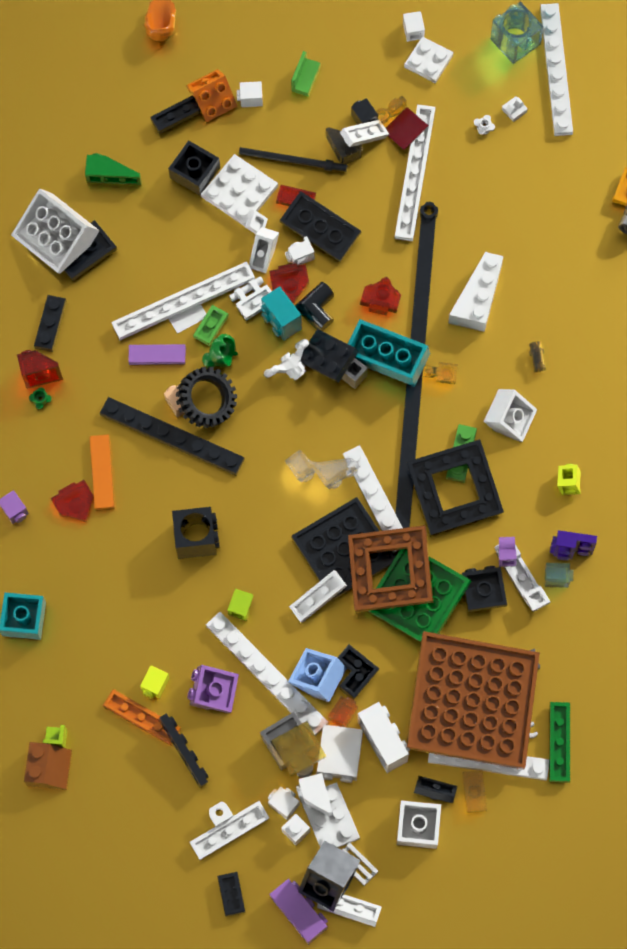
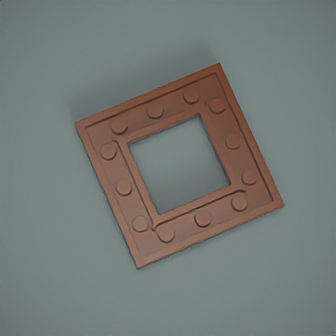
M425 525L348 535L355 612L433 603ZM408 549L411 584L373 589L370 553Z

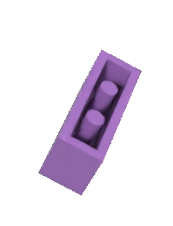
M287 879L269 895L309 945L328 929L326 925L328 921L321 912L317 914L314 911L313 907L315 905L308 897L304 898L298 892L300 886L296 881L291 882Z

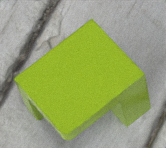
M235 589L227 610L228 615L247 621L253 594Z
M60 725V728L47 727L43 743L65 748L67 737L65 725Z

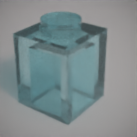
M546 563L545 587H569L570 581H573V570H570V563Z

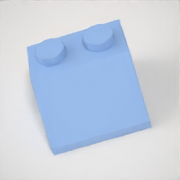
M306 648L288 682L314 698L329 702L347 668L337 657Z

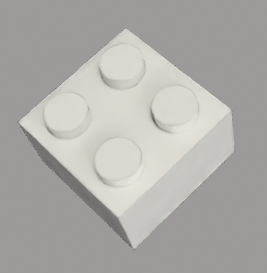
M401 801L397 845L437 849L441 804Z

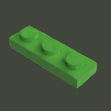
M459 424L453 447L475 441L477 428ZM468 465L449 469L446 479L465 483Z

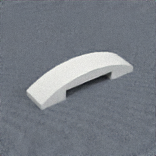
M497 545L494 549L499 557V545ZM515 545L516 566L504 568L521 597L534 612L548 605L550 600L542 587L537 584Z

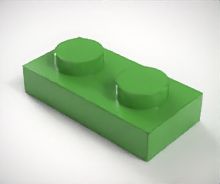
M212 305L193 337L210 346L229 317V314Z

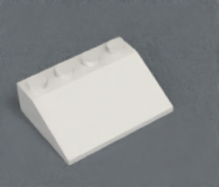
M39 188L11 236L60 274L90 247L99 230L53 193Z

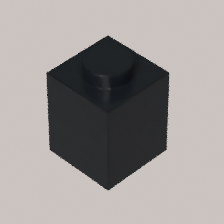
M367 98L362 101L359 100L351 106V116L358 125L378 120V114Z

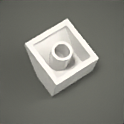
M498 389L484 422L495 432L523 442L537 409L516 390Z

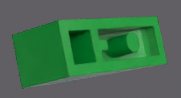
M98 153L87 155L85 169L87 183L142 185L140 173L105 155Z

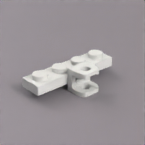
M260 801L234 816L229 807L224 802H220L209 809V816L215 827L192 840L190 844L199 860L268 820L269 816ZM219 809L222 810L223 815L217 816L216 811Z

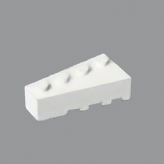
M488 252L484 253L449 314V324L485 332L502 267L503 256Z

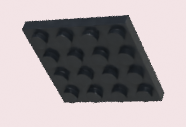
M356 497L293 534L291 538L319 582L333 570L345 582L347 587L331 599L333 601L353 589L348 535L377 532L379 530ZM393 551L370 553L372 577L390 567L396 557Z

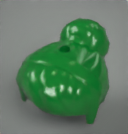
M228 334L219 335L211 344L209 352L205 353L202 357L204 366L206 368H214L215 366L229 367L232 363V357L238 355L235 351L234 338Z

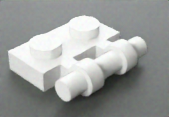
M260 276L255 280L251 279L247 285L242 288L238 287L234 290V293L229 295L232 302L237 299L241 300L236 303V307L246 321L262 311L260 307L262 306L261 298L272 292L267 284L262 288L259 287V285L264 283ZM251 290L254 291V293L246 297V293L250 292Z

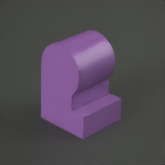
M499 537V567L516 566L515 537Z

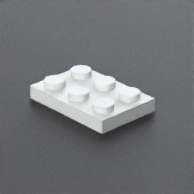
M337 782L326 786L333 816L328 817L304 803L303 797L300 798L320 847L324 841L340 848L349 842L360 839Z

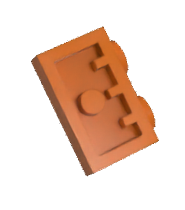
M218 69L186 85L188 91L195 97L205 122H209L237 107L226 76Z

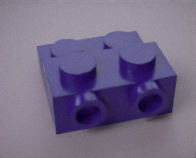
M558 530L557 536H553L550 553L559 560L572 559L574 552H578L577 554L582 556H588L593 554L597 536Z

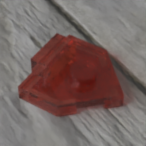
M296 263L278 266V269L269 271L272 290L280 286L292 303L297 301L299 295L309 284L306 264L299 266Z
M385 277L373 285L369 284L364 287L360 305L369 307V312L387 316L388 312L397 313L401 294L392 286L389 278Z
M85 480L77 484L73 482L59 490V494L51 498L60 516L87 522L94 496Z

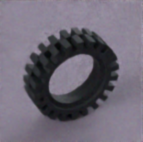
M201 367L192 371L180 381L181 384L177 387L179 391L176 392V397H179L176 403L181 405L179 411L180 413L182 411L185 413L183 417L185 419L189 418V423H196L197 427L203 426V428L215 427L227 420L234 412L233 408L237 404L234 400L237 399V394H233L236 388L235 386H230L232 380L229 379L227 381L225 378L228 375L225 373L221 375V370L216 369L214 371L213 367L207 369L206 367ZM197 382H210L220 391L222 403L216 413H203L193 404L191 392Z

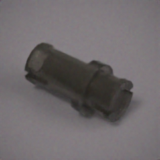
M537 341V344L536 342L530 343L529 355L532 356L534 372L546 370L543 357L544 349L541 347V342Z

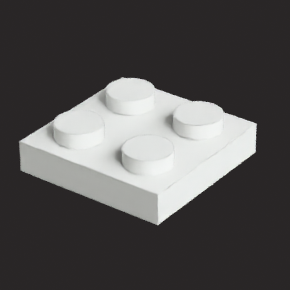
M422 36L405 62L404 68L436 84L452 59L454 52Z

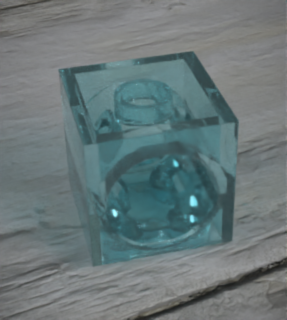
M520 1L516 5H511L505 13L499 14L493 19L490 39L514 64L541 45L544 26ZM516 28L525 33L514 35L507 30Z

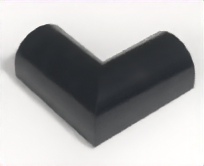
M320 282L295 305L300 314L316 329L323 331L334 321L322 308L334 297L332 289L324 282Z
M348 644L337 658L351 672L340 684L339 688L345 695L354 700L379 671V668Z

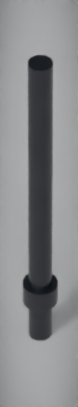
M242 147L239 149L240 155L324 168L326 171L337 170L347 172L348 165L334 163L333 160L326 159V161Z

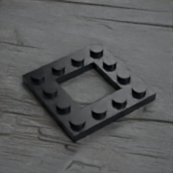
M480 439L407 461L430 536L504 513ZM467 464L479 500L443 511L432 475Z

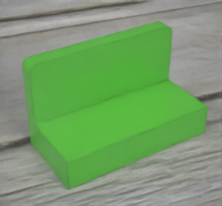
M303 51L292 77L291 90L292 92L309 97L321 63L307 59V52Z

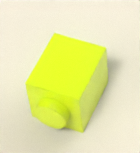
M150 666L140 685L143 695L151 699L154 697L159 699L170 679L169 674Z

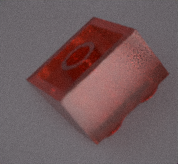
M25 350L21 354H17L21 375L27 389L63 380L58 362L36 350Z

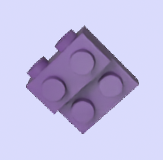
M205 665L198 666L197 669L193 670L191 676L194 685L193 688L189 689L187 699L190 700V705L206 710L213 709L231 713L239 674Z

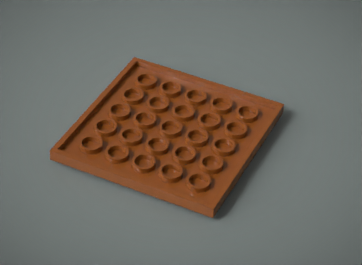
M423 631L406 748L524 770L526 767L540 652Z

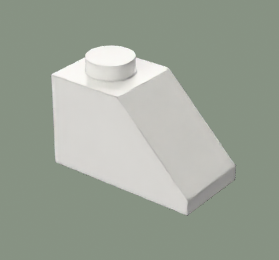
M261 227L256 233L249 262L251 269L263 273L267 272L276 248L279 232Z
M322 773L298 779L299 785L296 786L298 797H303L304 803L328 817L333 816Z

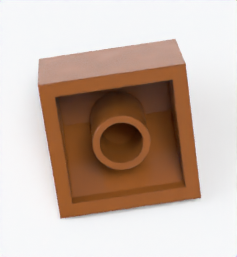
M30 742L24 777L25 784L33 787L67 790L72 750L52 744Z

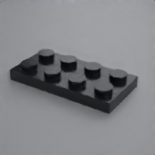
M302 191L299 192L279 220L280 223L301 237L307 236L310 243L340 263L362 233L361 230Z

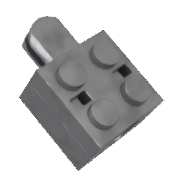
M295 712L260 732L263 742L281 771L291 765L295 773L301 778L312 774L313 763L308 754L315 751V744Z

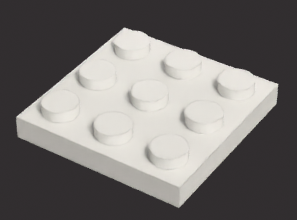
M234 154L201 193V197L245 226L250 211L256 210L258 212L277 189L278 183Z

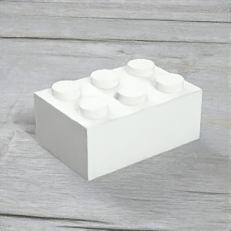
M378 702L358 713V724L386 773L408 762V751L410 749L406 748L407 743L405 740H400V731L396 724H391L387 708L381 706Z

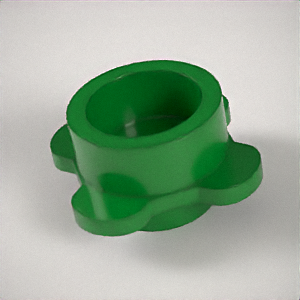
M42 387L35 390L29 396V400L35 403L37 409H42L46 403H50L52 400L51 396L47 395Z

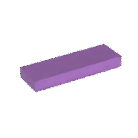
M185 344L129 345V365L185 364Z

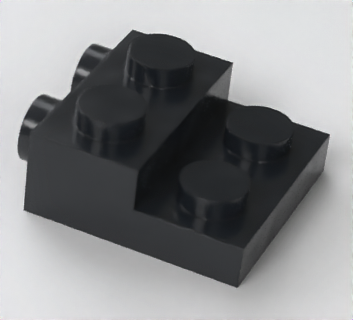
M487 566L483 570L477 571L475 568H472L462 573L463 576L471 580L464 593L468 612L507 606L501 567Z

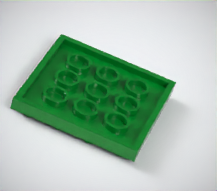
M408 549L399 550L376 588L411 584ZM430 556L429 564L433 603L368 611L421 642L423 631L436 634L441 632L471 583L470 579Z

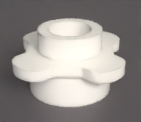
M489 115L474 120V125L477 126L478 133L481 135L495 129V125L492 124Z

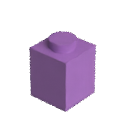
M14 490L0 499V507L12 524L23 521L26 515L29 514Z

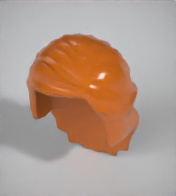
M153 0L149 4L145 15L144 27L147 36L152 40L165 41L174 32L176 8L171 0Z

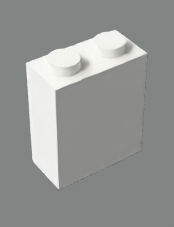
M323 725L317 774L322 773L324 780L341 778L340 781L352 783V780L357 781L363 730Z

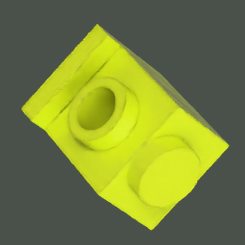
M566 464L558 466L557 487L561 495L581 494V471L578 465Z

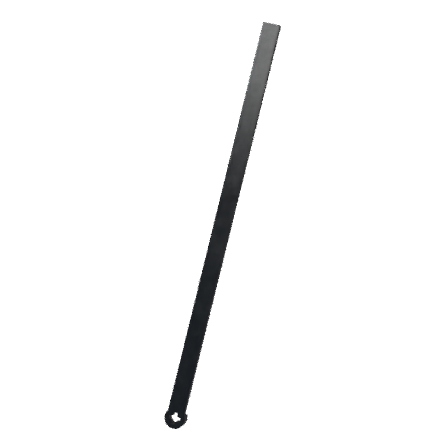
M426 202L420 208L421 224L411 339L425 344L435 223L438 216V207L433 202ZM427 209H431L433 214L427 215L424 212H427ZM423 370L415 387L406 384L395 514L403 528L410 527L413 481L407 461L414 460L416 457Z

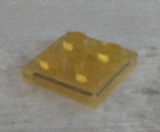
M307 721L272 740L290 776L326 758V754Z

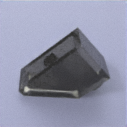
M330 127L326 128V138L340 164H349L361 158L362 144L349 147L340 134L341 131Z

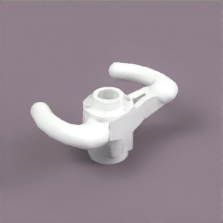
M303 339L296 343L295 348L297 351L295 354L292 353L290 355L289 352L280 359L282 361L280 365L266 369L264 376L269 378L276 373H287L294 380L301 377L306 372L305 366L301 362V357L304 349L309 345V341Z

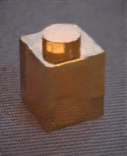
M341 696L328 716L329 721L339 727H348L358 711L356 701L350 697L345 699Z

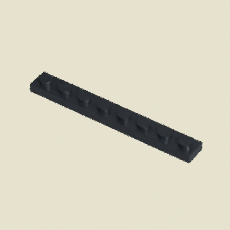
M110 397L107 398L100 411V415L235 476H237L245 460L241 455Z

